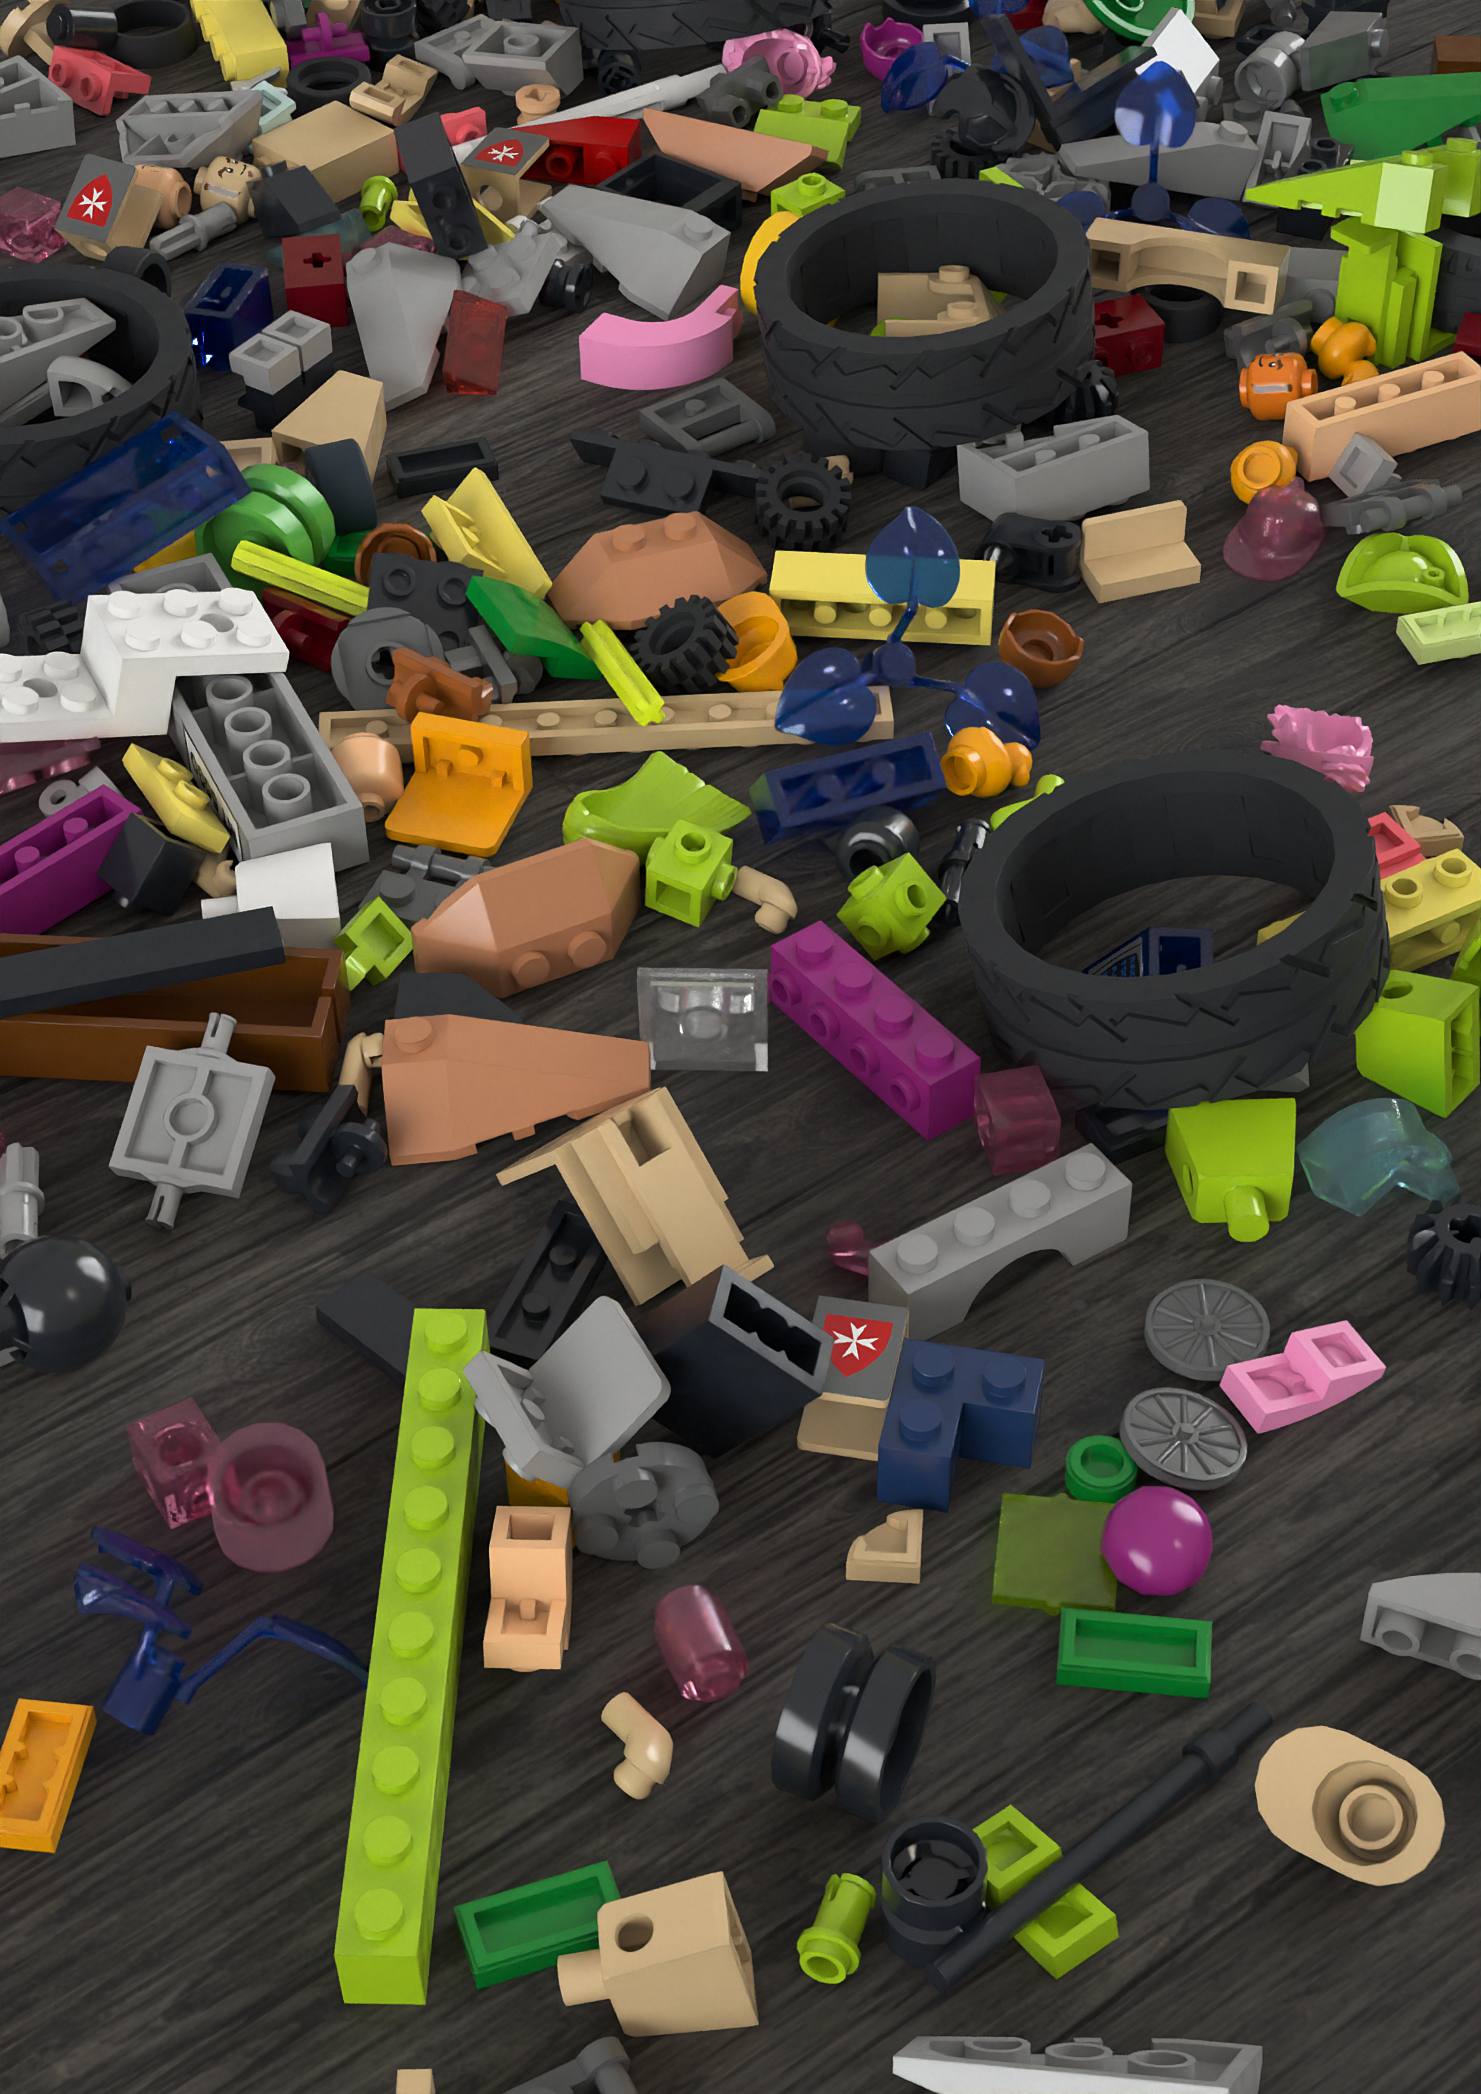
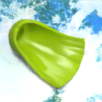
M657 751L651 754L639 771L625 783L605 790H591L578 794L569 804L565 813L562 827L563 841L566 845L584 838H590L613 845L621 850L634 851L639 857L641 868L646 865L648 853L655 839L658 836L666 838L678 818L699 826L710 827L721 835H725L746 820L752 812L749 807L729 798V796L713 786L705 785L703 780L693 773H689L686 767L677 764L662 751Z

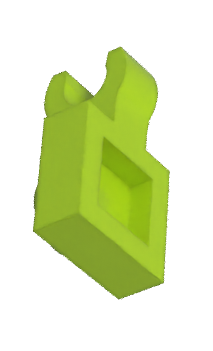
M379 896L366 903L332 940L341 950H344L349 992L364 977L373 986L385 980L413 949L411 932Z

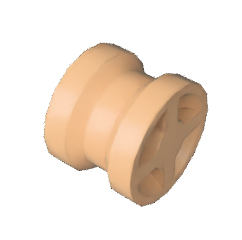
M531 84L520 88L515 94L516 107L521 110V114L517 118V125L557 113L556 108L560 105L559 90L548 84Z

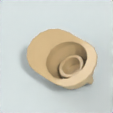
M1326 1726L1297 1728L1276 1740L1260 1761L1255 1781V1791L1259 1812L1271 1832L1292 1849L1353 1880L1375 1886L1404 1883L1425 1870L1440 1849L1445 1829V1818L1442 1799L1430 1779L1407 1761L1350 1733Z

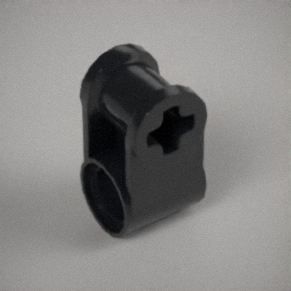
M1003 513L993 521L976 548L974 560L996 561L995 582H1008L1035 587L1051 593L1068 592L1076 588L1081 580V570L1076 565V549L1081 544L1082 532L1078 526L1067 521H1050L1023 516L1017 513Z

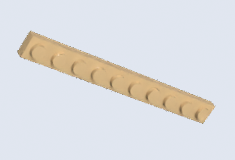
M889 686L661 696L665 702L661 708L665 717L659 724L651 721L646 726H641L636 722L620 698L491 704L489 713L477 719L478 723L528 731L531 756L565 754L580 756L588 753H639L649 750H698L711 747H756L759 745L795 743L809 745L816 742L837 741L868 742L878 739H893L894 718ZM396 709L320 712L319 733L330 751L345 737L355 733L366 732L376 734L395 746L401 757L402 764L414 763L411 724L398 717Z

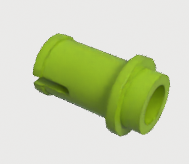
M374 176L367 179L362 185V201L355 215L356 221L361 219L358 225L371 232L378 231L384 226L388 210L392 208L394 200L398 198L397 189L389 178Z
M843 1873L841 1879L837 1874L832 1875L828 1879L825 1895L812 1927L805 1929L800 1934L797 1941L800 1966L806 1974L815 1980L829 1984L839 1983L845 1979L846 1975L853 1973L858 1968L861 1961V1952L857 1945L869 1913L877 1900L874 1888L866 1880L849 1873Z

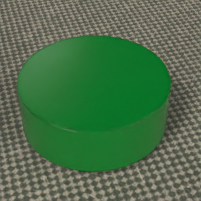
M1105 1435L1089 1436L1076 1442L1068 1451L1065 1466V1483L1069 1492L1080 1502L1094 1507H1112L1119 1499L1135 1490L1138 1465L1127 1454L1121 1440Z

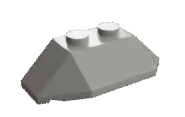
M259 90L145 95L116 120L117 129L120 133L119 143L122 161L133 166L147 164L171 168L191 167V169H199L201 166L207 167L218 156H226L240 161L244 156L242 152L252 144L251 139L257 137L263 96Z

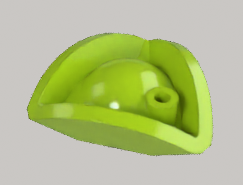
M1378 532L1367 536L1355 546L1347 557L1336 585V591L1341 597L1377 612L1415 614L1464 605L1469 601L1467 578L1457 554L1444 541L1424 535L1403 536L1393 532Z

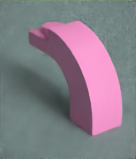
M721 284L693 312L670 321L640 322L608 313L601 314L579 336L581 379L619 389L658 390L691 384L719 372L733 361V339L738 336L742 327L743 315L741 310H739L738 289Z

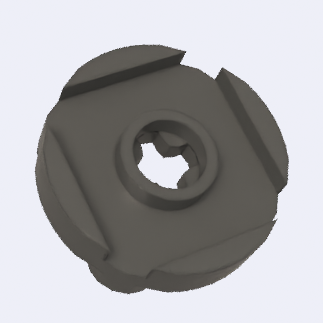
M380 607L367 610L357 615L347 624V627L340 633L332 651L331 676L338 695L349 706L351 711L396 709L385 703L387 692L392 685L393 679H385L383 673H375L372 668V664L379 662L380 652L390 651V656L393 657V650L406 647L427 658L434 656L445 661L442 644L437 634L427 624L425 626L419 619L410 616L409 612L394 607Z
M649 1442L636 1445L638 1453L636 1457L625 1458L614 1463L611 1452L597 1458L576 1476L567 1494L568 1506L571 1507L572 1529L576 1546L585 1554L619 1561L637 1560L642 1567L648 1569L662 1568L678 1559L680 1547L695 1539L708 1526L719 1510V1502L713 1480L707 1473L705 1462L699 1454L687 1447L666 1442Z

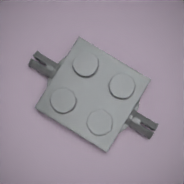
M526 219V222L523 220L515 237L509 242L495 245L487 244L488 249L468 257V263L461 274L462 295L459 303L450 305L447 314L452 321L451 329L470 325L464 334V338L472 346H482L490 328L496 322L511 316L530 312L561 249V245L552 232L538 235L540 228L533 220Z
M216 1012L210 1013L200 1048L175 1051L148 1045L146 1047L108 1167L118 1176L149 1181L157 1187L148 1217L145 1219L146 1223L154 1227L162 1228L163 1226L166 1230L174 1228L175 1217L183 1193L190 1194L202 1191L239 1198L276 1077L269 1067L237 1062L226 1054L234 1027L237 1024V1021L231 1016L221 1013L220 1017Z

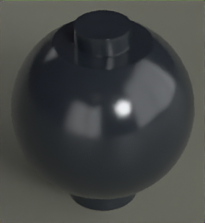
M64 1234L44 1235L17 1246L0 1262V1351L17 1347L19 1349L9 1352L13 1359L29 1368L43 1372H68L94 1362L112 1346L122 1329L126 1316L127 1302L132 1297L131 1283L126 1270L120 1263H114L99 1247L76 1236Z

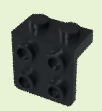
M374 552L366 572L365 586L369 587L366 611L380 607L400 608L409 612L410 616L419 619L425 626L427 624L437 634L444 652L469 646L468 628L478 625L479 612L465 594L472 575L483 577L484 570L468 568L464 564L452 561L432 562L414 559L403 553L388 552L383 554ZM390 651L380 652V659L376 664L395 667Z

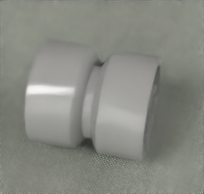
M1277 32L1243 60L1235 72L1234 79L1235 88L1241 100L1248 99L1258 103H1267L1268 111H1274L1284 101L1289 99L1302 86L1300 46L1305 40L1291 32Z

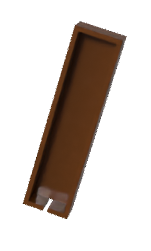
M0 933V958L101 938ZM284 947L286 963L0 1018V1075L135 1082L147 1045L175 1051L200 1048L208 1025L209 1015L216 1012L220 1017L222 1013L231 1016L237 1021L226 1054L237 1062L269 1067L276 1077L272 1090L329 1093L339 1056L338 1044H342L351 1008L344 950Z

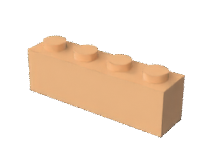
M1461 351L1287 402L1282 445L1295 449L1298 454L1296 470L1310 482L1328 477L1356 432L1370 436L1393 457L1481 430V366Z

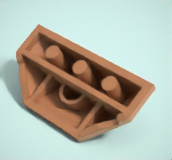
M645 107L642 117L661 152L742 183V200L756 203L758 194L771 197L772 190L798 180L800 176L810 173L827 161L829 151L814 145Z
M698 511L674 513L663 519L636 525H621L614 530L594 534L552 582V587L546 593V600L569 629H578L586 621L593 625L601 619L608 624L611 630H634L647 627L644 622L650 616L657 619L661 615L659 611L661 607L667 604L670 609L673 608L675 599L684 597L688 602L691 595H699L701 599L705 596L718 608L722 603L736 595L752 592L756 587L763 586L767 583V573L749 544Z
M584 838L471 877L441 902L429 919L422 918L411 927L415 972L464 973L494 997L504 998L614 959L641 906L639 857L634 851L621 850L604 842Z

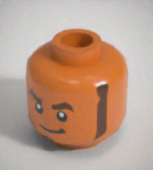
M1299 353L1256 355L1250 362L1249 367L1243 368L1240 374L1239 393L1241 404L1244 409H1250L1252 415L1257 420L1285 419L1287 402L1318 393L1316 370L1308 369L1303 356Z

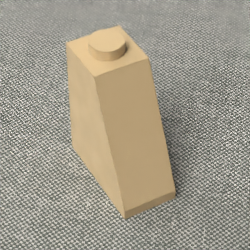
M342 370L336 372L271 430L273 443L281 466L306 478L303 458L306 448L353 438L361 448L371 483H373L387 428L383 382Z

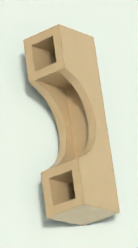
M1099 217L1095 219L1086 232L1090 245V266L1092 269V287L1128 292L1147 285H1182L1212 294L1220 300L1224 308L1268 315L1274 314L1285 294L1291 246Z

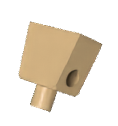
M723 1871L605 1903L597 1912L599 1949L558 1956V1978L565 2005L572 2006L610 1999L623 2032L626 2035L643 2037L759 2025L752 1954Z

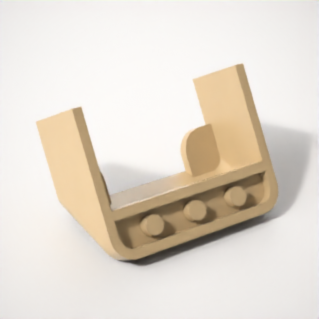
M942 266L939 268V273H878L877 325L885 320V337L941 334L971 327L1006 313L977 276L969 274V268L966 266ZM900 317V318H904V319H908V320H886V319H891V318Z

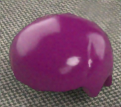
M890 17L886 18L884 23L877 28H873V25L868 22L860 36V52L866 70L880 81L888 83L904 81L922 70V31L912 24L895 22Z
M1142 1486L1119 1499L1104 1521L1100 1540V1552L1105 1557L1117 1580L1141 1595L1172 1596L1184 1591L1188 1587H1193L1205 1574L1213 1551L1212 1530L1205 1512L1193 1498L1172 1487Z

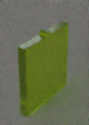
M1003 1493L992 1604L1045 1609L1046 1613L1051 1616L1058 1615L1062 1607L1115 1612L1117 1578L1100 1552L1103 1524L1115 1504L1071 1500L1065 1493H1059L1055 1498Z

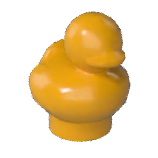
M1333 316L1325 321L1317 330L1310 342L1309 349L1318 356L1319 369L1325 377L1334 380L1344 376L1341 386L1379 376L1378 369L1373 363L1362 360L1366 356H1373L1377 346L1375 338L1365 324L1360 322L1344 324Z
M1269 440L1247 446L1237 455L1230 467L1231 485L1234 493L1241 501L1248 505L1272 506L1278 503L1293 485L1298 462L1297 452L1290 446H1284L1279 442Z
M984 726L981 728L968 727L957 732L951 738L947 753L940 762L941 778L950 791L957 795L971 794L981 798L997 796L1006 789L1009 783L1016 787L1026 786L1030 780L1029 773L1032 769V756L1024 745L1017 742L1003 744L992 731Z

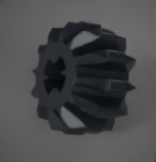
M1094 360L1083 382H1077L1074 386L1077 389L1059 406L1036 420L1047 423L1048 429L1054 431L1053 426L1115 415V408L1118 407L1119 391H1117L1114 370L1103 367L1102 361Z
M1459 1194L1451 1205L1432 1200L1425 1214L1416 1215L1415 1222L1410 1226L1405 1257L1407 1272L1416 1276L1419 1292L1438 1291L1442 1306L1452 1299L1462 1300L1472 1310L1479 1299H1481V1203L1478 1205L1467 1204Z

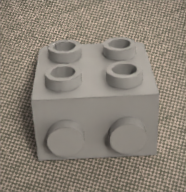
M607 1296L597 1298L529 1370L483 1350H480L462 1369L477 1395V1398L474 1400L477 1411L490 1425L496 1428L506 1446L502 1453L509 1466L528 1481H535L539 1478L568 1491L576 1476L587 1465L612 1452L614 1456L668 1400L671 1392L669 1381L621 1305Z

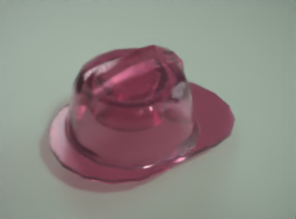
M1295 477L1287 486L1274 485L1263 487L1253 495L1244 517L1241 518L1228 535L1222 548L1224 561L1234 572L1245 578L1259 581L1281 580L1295 575L1301 570L1324 542L1327 532L1324 524L1320 522V510L1317 501L1312 495L1304 491V481L1302 478Z
M255 1423L235 1431L217 1447L208 1466L207 1486L215 1535L222 1552L240 1567L259 1573L284 1572L306 1564L323 1550L333 1532L334 1512L323 1459L317 1445L299 1429L282 1423Z

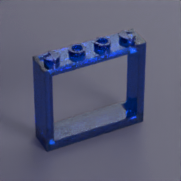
M174 410L1 520L0 533L23 569L54 601L66 599L71 607L88 598V595L99 591L247 496L252 490L225 445ZM174 425L181 438L175 437L165 443L159 433ZM21 520L29 528V531L23 535H20L12 527ZM63 558L69 569L59 575L51 565Z

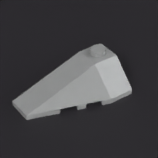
M572 184L542 204L541 213L573 245L584 246L594 256L593 265L601 273L609 271L620 282L619 291L628 300L665 321L672 319L722 279L731 232L692 210Z
M391 242L378 248H366L346 263L347 289L370 379L383 382L386 412L427 393L440 357V353L436 348L440 334L449 331L452 321L447 314L450 305L459 303L462 295L460 266L455 259Z
M917 2036L893 2056V2074L938 2094H1258L1262 2069V2046L1171 2038H1151V2050L1139 2051L1130 2055H1113V2051L1110 2048L1103 2046L1101 2038H1073V2043H1060L1048 2046L1045 2049V2054H1031V2043L1018 2037Z

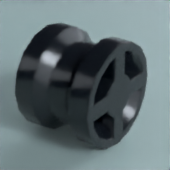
M556 258L538 293L539 302L547 307H556L558 304L566 306L568 311L582 313L586 309L592 294L593 272L590 265L576 263L571 267L567 266L562 259Z

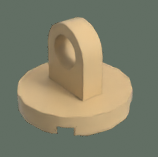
M28 0L31 4L23 11L19 7L13 9L0 28V49L8 58H13L17 55L24 58L35 51L47 64L51 65L55 45L47 34V17L55 5L60 3L71 4V0Z

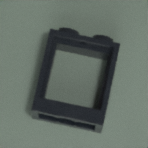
M434 112L393 128L409 184L438 254L457 261L488 249L471 192L439 112Z
M655 149L594 186L595 190L651 202L658 199L679 208L692 210L699 215L709 218L712 222L729 232L742 225V183Z

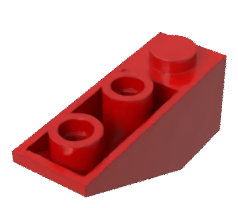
M591 116L510 128L511 130L547 136L549 138L548 148L520 178L598 185L642 157L640 120Z

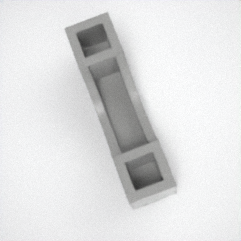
M1090 1143L869 1251L868 1302L909 1308L908 1338L926 1341L963 1322L980 1290L995 1274L1014 1260L1034 1251L1054 1249L1058 1250L1074 1266L1126 1240L1132 1182Z

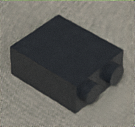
M725 1264L719 1266L633 1323L634 1328L671 1386L668 1400L651 1418L714 1459L822 1396L835 1338Z

